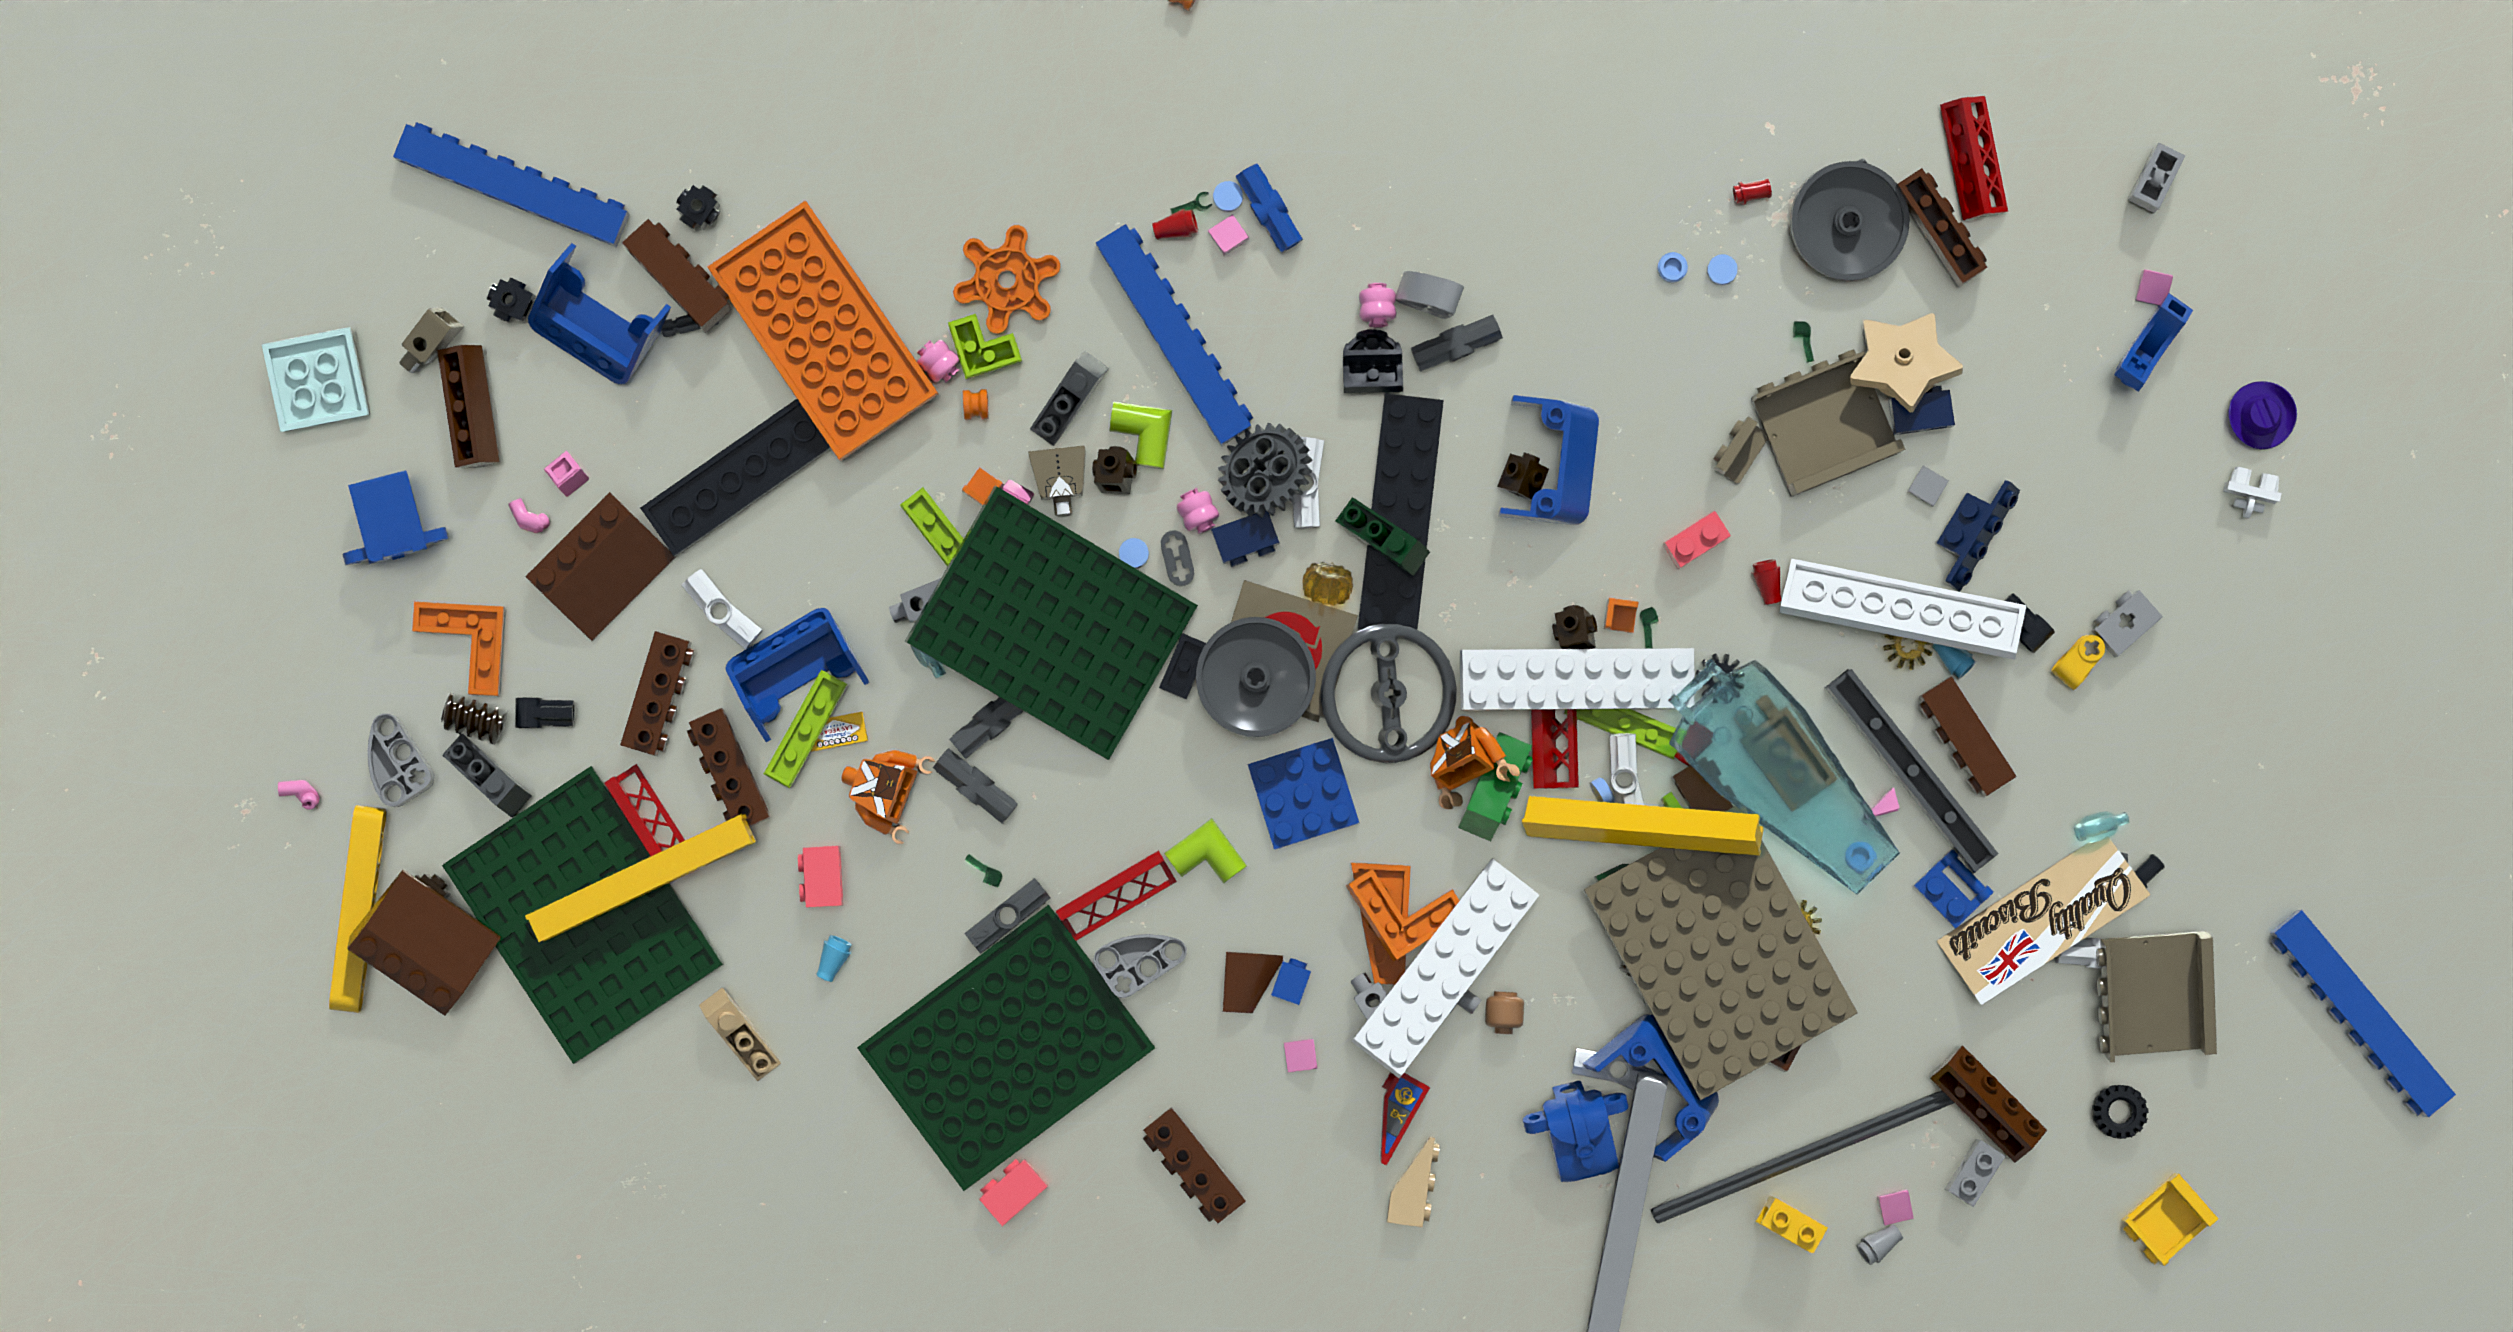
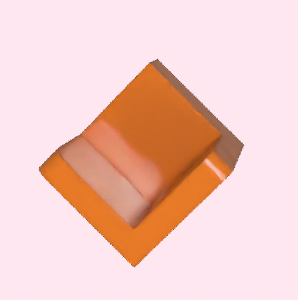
M979 467L967 486L964 485L962 492L983 506L993 487L997 486L1002 489L1004 484Z
M1609 598L1607 600L1603 629L1634 633L1636 611L1639 602Z

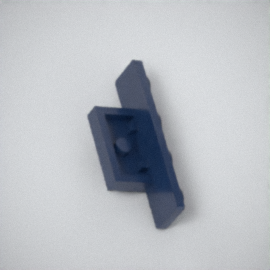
M2004 481L1991 504L1966 493L1937 541L1940 547L1959 556L1946 578V582L1953 589L1960 592L1969 583L1977 563L1986 555L1988 545L1993 536L2001 530L2003 520L2008 511L2016 505L2020 490L2012 482Z

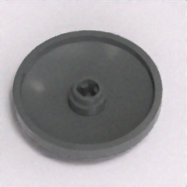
M1858 161L1833 163L1813 173L1798 190L1790 214L1792 238L1802 258L1821 274L1839 280L1868 278L1883 271L1894 262L1905 245L1909 232L1910 217L1908 204L1897 188V183L1893 178L1878 167Z
M1264 617L1242 618L1220 628L1204 646L1196 669L1197 690L1207 713L1223 728L1247 737L1270 736L1292 726L1308 708L1314 694L1316 682L1314 660L1304 640L1287 625Z

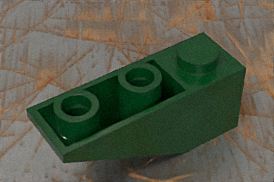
M1353 497L1335 520L1339 525L1412 576H1414L1430 553L1417 539Z

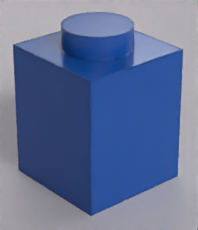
M1290 958L1289 963L1283 961L1271 995L1299 1005L1311 971L1306 970L1307 963Z

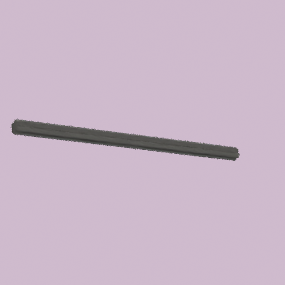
M1939 1091L1654 1207L1651 1210L1656 1223H1662L1954 1104V1102L1943 1091Z

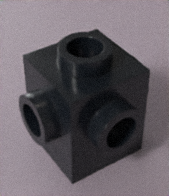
M694 185L690 190L685 188L676 201L679 205L676 210L682 215L679 220L692 229L698 226L704 230L707 225L712 226L720 214L718 210L720 204L715 200L717 194L704 185L700 189ZM696 200L702 202V208L698 211L692 209V205Z
M510 277L508 282L500 279L498 285L493 284L487 295V300L490 301L488 306L495 310L493 316L508 323L511 318L524 323L536 296L524 290L526 284ZM513 296L512 302L506 304L507 298Z

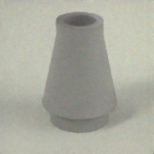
M1892 1224L1886 1229L1862 1238L1861 1243L1857 1245V1249L1869 1265L1875 1262L1880 1263L1893 1247L1903 1239V1236L1898 1228Z

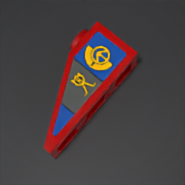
M1390 1072L1382 1085L1386 1092L1383 1096L1380 1162L1386 1166L1430 1089L1429 1086L1406 1073H1403L1398 1078Z

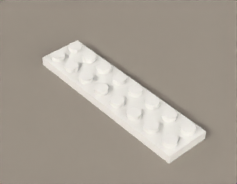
M1791 559L1780 606V613L2013 660L2016 658L2026 605L1797 559Z
M1694 648L1460 650L1461 710L1695 708Z
M1492 858L1352 1042L1396 1077L1400 1078L1535 902L1539 894Z

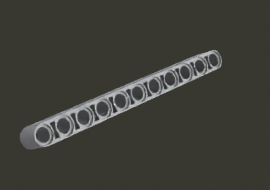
M1638 1070L1587 1332H1619L1669 1077L1665 1074Z

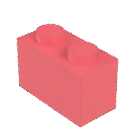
M1713 511L1664 542L1663 547L1679 570L1728 539L1731 535L1716 511Z
M840 846L803 848V854H798V871L804 872V884H799L800 902H805L806 908L843 906Z
M1015 1159L1003 1170L1006 1174L1004 1178L998 1183L993 1178L980 1190L984 1195L979 1200L1002 1226L1048 1187L1047 1183L1026 1159L1021 1163Z

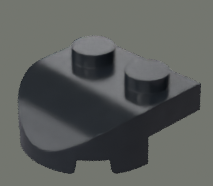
M1367 329L1358 332L1355 338L1346 343L1343 350L1344 393L1403 392L1402 349L1399 342L1396 343L1385 331Z

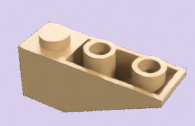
M723 987L699 1005L708 1022L757 1081L781 1064Z
M1434 1137L1428 1138L1391 1190L1387 1214L1388 1223L1423 1227L1424 1221L1429 1222L1431 1204L1426 1203L1427 1192H1433L1436 1175L1430 1173L1431 1163L1438 1161L1440 1144H1434Z

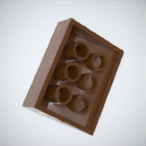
M609 492L525 577L593 641L676 557Z
M403 869L352 932L347 949L445 1016L462 996L501 936Z

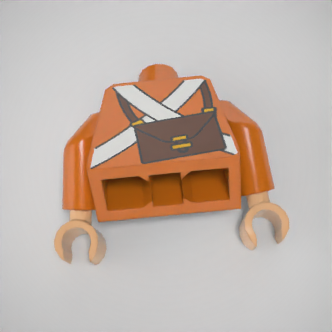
M1468 716L1458 717L1455 728L1439 736L1435 754L1430 762L1431 776L1434 778L1438 790L1441 789L1442 794L1439 796V805L1444 809H1453V806H1461L1463 803L1460 793L1451 792V790L1493 770L1495 763L1498 765L1496 775L1500 780L1510 782L1507 776L1508 769L1513 776L1520 775L1519 768L1516 765L1508 764L1505 761L1506 755L1494 736L1486 728L1475 724L1473 719Z
M891 750L876 754L872 760L863 759L859 769L847 766L842 773L841 780L843 783L852 786L849 798L856 802L855 810L863 822L884 835L891 834L895 843L903 844L902 840L895 838V832L897 830H904L906 833H909V831L903 825L893 826L892 822L898 824L917 772L919 771L923 775L932 773V771H926L922 768V762L924 760L935 762V760L930 756L917 759L916 755Z

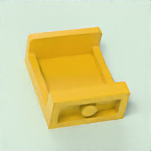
M2174 1173L2128 1213L2122 1221L2126 1225L2123 1231L2133 1242L2139 1240L2146 1249L2142 1252L2154 1265L2158 1262L2160 1265L2165 1266L2169 1263L2168 1260L2204 1228L2214 1224L2218 1217L2179 1173Z
M1773 1196L1768 1197L1755 1222L1810 1253L1815 1252L1828 1227Z

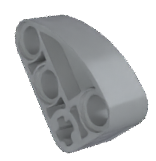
M1405 271L1398 287L1395 301L1436 317L1448 319L1455 314L1464 286L1445 278L1420 272Z
M391 714L378 715L373 720L368 740L367 752L370 777L380 800L385 805L400 807L428 790L433 785L434 773L402 722ZM391 719L394 723V730L390 735L385 736L380 731V725L384 720ZM407 744L410 748V756L406 760L401 761L397 758L396 750L400 745ZM416 770L426 773V776L423 777L425 780L423 784L413 782V778L416 777L414 775ZM393 785H397L401 789V797L395 802H391L387 797V791Z
M1154 934L1132 935L1114 940L1099 948L1094 955V964L1111 991L1120 998H1126L1180 964L1187 955V948L1181 940L1173 937ZM1170 943H1177L1182 948V955L1177 960H1170L1165 955V948ZM1104 951H1111L1116 957L1115 964L1110 968H1104L1099 963V956ZM1146 959L1153 960L1157 965V971L1151 977L1144 976L1140 971V965ZM1123 976L1124 979L1129 977L1132 981L1128 985L1130 991L1124 993L1123 990L1119 992L1115 987L1119 984L1117 978Z

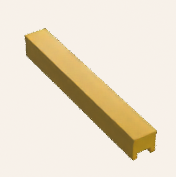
M1529 796L1525 816L1522 819L1526 834L1530 837L1759 856L1761 854L1760 846L1764 831L1763 826H1759L1760 816L1757 814Z
M740 814L525 915V917L529 920L538 942H545L756 843V840L746 821V815Z

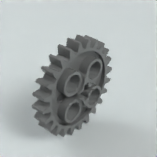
M1267 423L1264 430L1257 424L1255 433L1252 434L1247 429L1245 430L1246 437L1244 439L1238 436L1235 437L1238 443L1236 447L1232 445L1227 446L1231 454L1230 456L1223 455L1221 457L1227 464L1218 467V470L1224 475L1218 481L1224 486L1221 492L1227 496L1226 500L1232 506L1234 505L1238 511H1245L1249 516H1252L1255 512L1260 518H1263L1265 510L1271 516L1275 514V507H1279L1284 512L1285 502L1289 501L1295 504L1293 495L1295 493L1298 495L1304 494L1299 487L1300 485L1309 484L1304 475L1312 473V470L1307 466V464L1312 462V458L1307 454L1310 450L1303 443L1304 440L1298 434L1296 435L1291 428L1286 430L1281 424H1278L1275 428L1271 423ZM1271 447L1270 451L1265 454V451ZM1286 466H1288L1287 469H1286L1283 473H1281V471H1282ZM1249 467V469L1247 470V472H1245V473L1243 474V471H1244L1246 468ZM1264 486H1266L1265 489H1264L1261 493H1259V491H1260Z

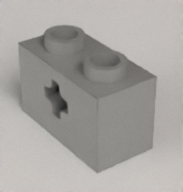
M2161 143L2154 146L2128 200L2155 213L2160 208L2185 155Z
M2128 590L2116 601L2118 607L2111 614L2106 610L2093 621L2097 626L2091 632L2103 640L2105 647L2114 658L2122 654L2163 617L2140 590L2133 594ZM2120 615L2122 617L2130 616L2131 620L2128 622L2130 628L2128 626L2121 628L2118 625L2122 621L2119 617Z
M1976 1139L1945 1190L1974 1207L2006 1156L1985 1142Z

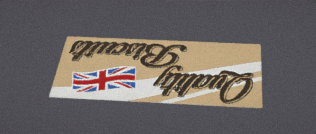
M2104 832L1937 940V943L1977 1000L1983 1005L2148 898L2150 893Z

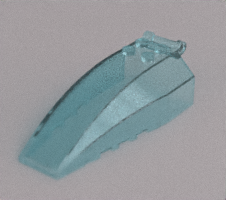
M1710 658L1704 664L1706 667L1677 695L1673 694L1668 699L1671 705L1682 715L1669 744L1717 793L1746 814L1759 815V823L1858 895L1900 852L1881 823L1874 816L1873 811L1855 787L1852 779L1839 763L1840 761L1824 740V737L1807 711L1767 668L1758 661L1753 660L1726 674ZM1715 676L1719 681L1689 709L1685 703Z

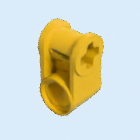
M2096 635L2080 637L2070 650L2057 661L2051 672L2074 691L2104 655L2105 644L2103 640ZM2085 642L2096 643L2094 645L2095 654L2088 653L2086 655L2084 653L2087 649L2084 646Z

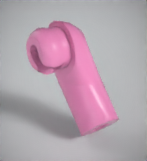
M521 498L508 504L521 529L539 533L543 529L548 528L550 523L548 516L544 513L539 515L529 513Z
M307 781L278 782L279 796L295 795L307 810L314 809L319 803L318 792Z

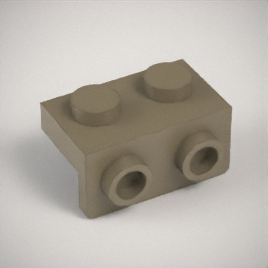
M1749 416L1744 422L1738 419L1729 435L1733 436L1728 447L1722 444L1713 458L1717 461L1713 469L1736 484L1741 482L1768 440L1765 431L1756 426L1758 422Z

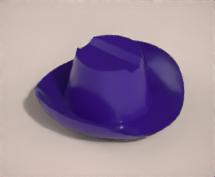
M2266 381L2252 382L2240 388L2233 396L2229 406V420L2234 433L2243 443L2256 449H2269L2281 444L2289 437L2296 424L2297 408L2291 394L2282 386Z

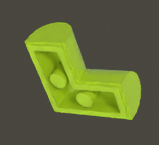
M976 314L948 322L966 380L1022 362L1013 333L985 342Z
M1113 402L1109 431L1139 436L1135 458L1137 465L1164 469L1173 410Z
M1212 818L1164 853L1181 877L1206 860L1224 884L1247 867Z

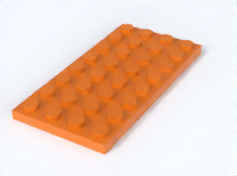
M806 200L707 266L718 284L728 294L731 303L840 461L939 395Z

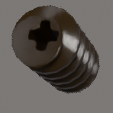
M450 692L443 709L441 722H444V729L448 731L455 724V732L461 734L466 728L467 736L471 738L478 731V739L484 741L489 735L490 744L495 745L502 735L508 710L502 717L499 716V707L497 706L491 713H488L487 703H484L480 710H478L476 700L474 699L469 706H465L464 696H461L458 702L455 703L454 693Z

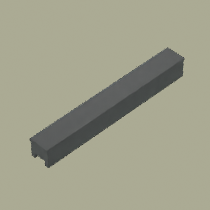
M1847 669L1825 687L1973 874L1999 854L1852 669Z

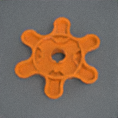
M1013 225L1007 229L1005 242L998 249L988 248L977 238L967 240L963 246L964 255L974 263L976 272L970 280L960 282L954 287V297L962 304L974 300H981L986 303L989 309L986 325L989 331L995 334H1000L1007 329L1009 316L1015 310H1025L1035 320L1046 319L1051 311L1048 301L1039 295L1038 286L1043 279L1058 274L1060 262L1053 255H1046L1038 259L1028 256L1025 250L1028 234L1026 229L1020 225ZM1003 272H1011L1015 275L1016 281L1011 288H1004L999 284L998 279Z

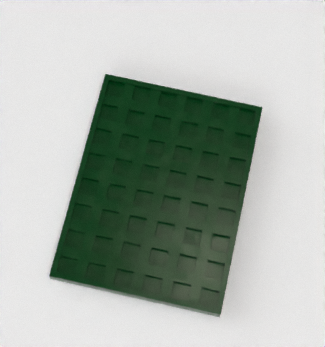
M994 486L904 642L1109 760L1198 605L1011 494Z
M593 766L576 775L442 865L478 921L501 936L495 947L573 1064L724 965L670 883L545 942H538L525 915L651 857Z

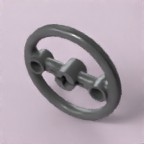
M1379 624L1357 631L1335 650L1323 673L1321 704L1328 727L1345 748L1367 760L1381 763H1397L1423 754L1446 731L1455 710L1457 686L1449 659L1433 639L1423 632L1408 626ZM1398 638L1406 639L1421 647L1434 661L1442 682V703L1436 721L1422 738L1410 745H1406L1407 734L1401 728L1399 707L1404 704L1407 698V690L1404 684L1397 680L1395 658L1399 654ZM1368 641L1371 642V654L1377 659L1378 680L1371 688V698L1376 705L1381 707L1383 728L1378 735V740L1381 744L1379 749L1363 744L1348 732L1340 720L1335 703V685L1341 666L1355 649ZM1387 641L1390 645V652L1387 656L1383 657L1379 649L1380 645ZM1393 689V695H1390L1388 698L1384 696V692ZM1395 730L1398 734V740L1391 746L1387 738L1388 734Z

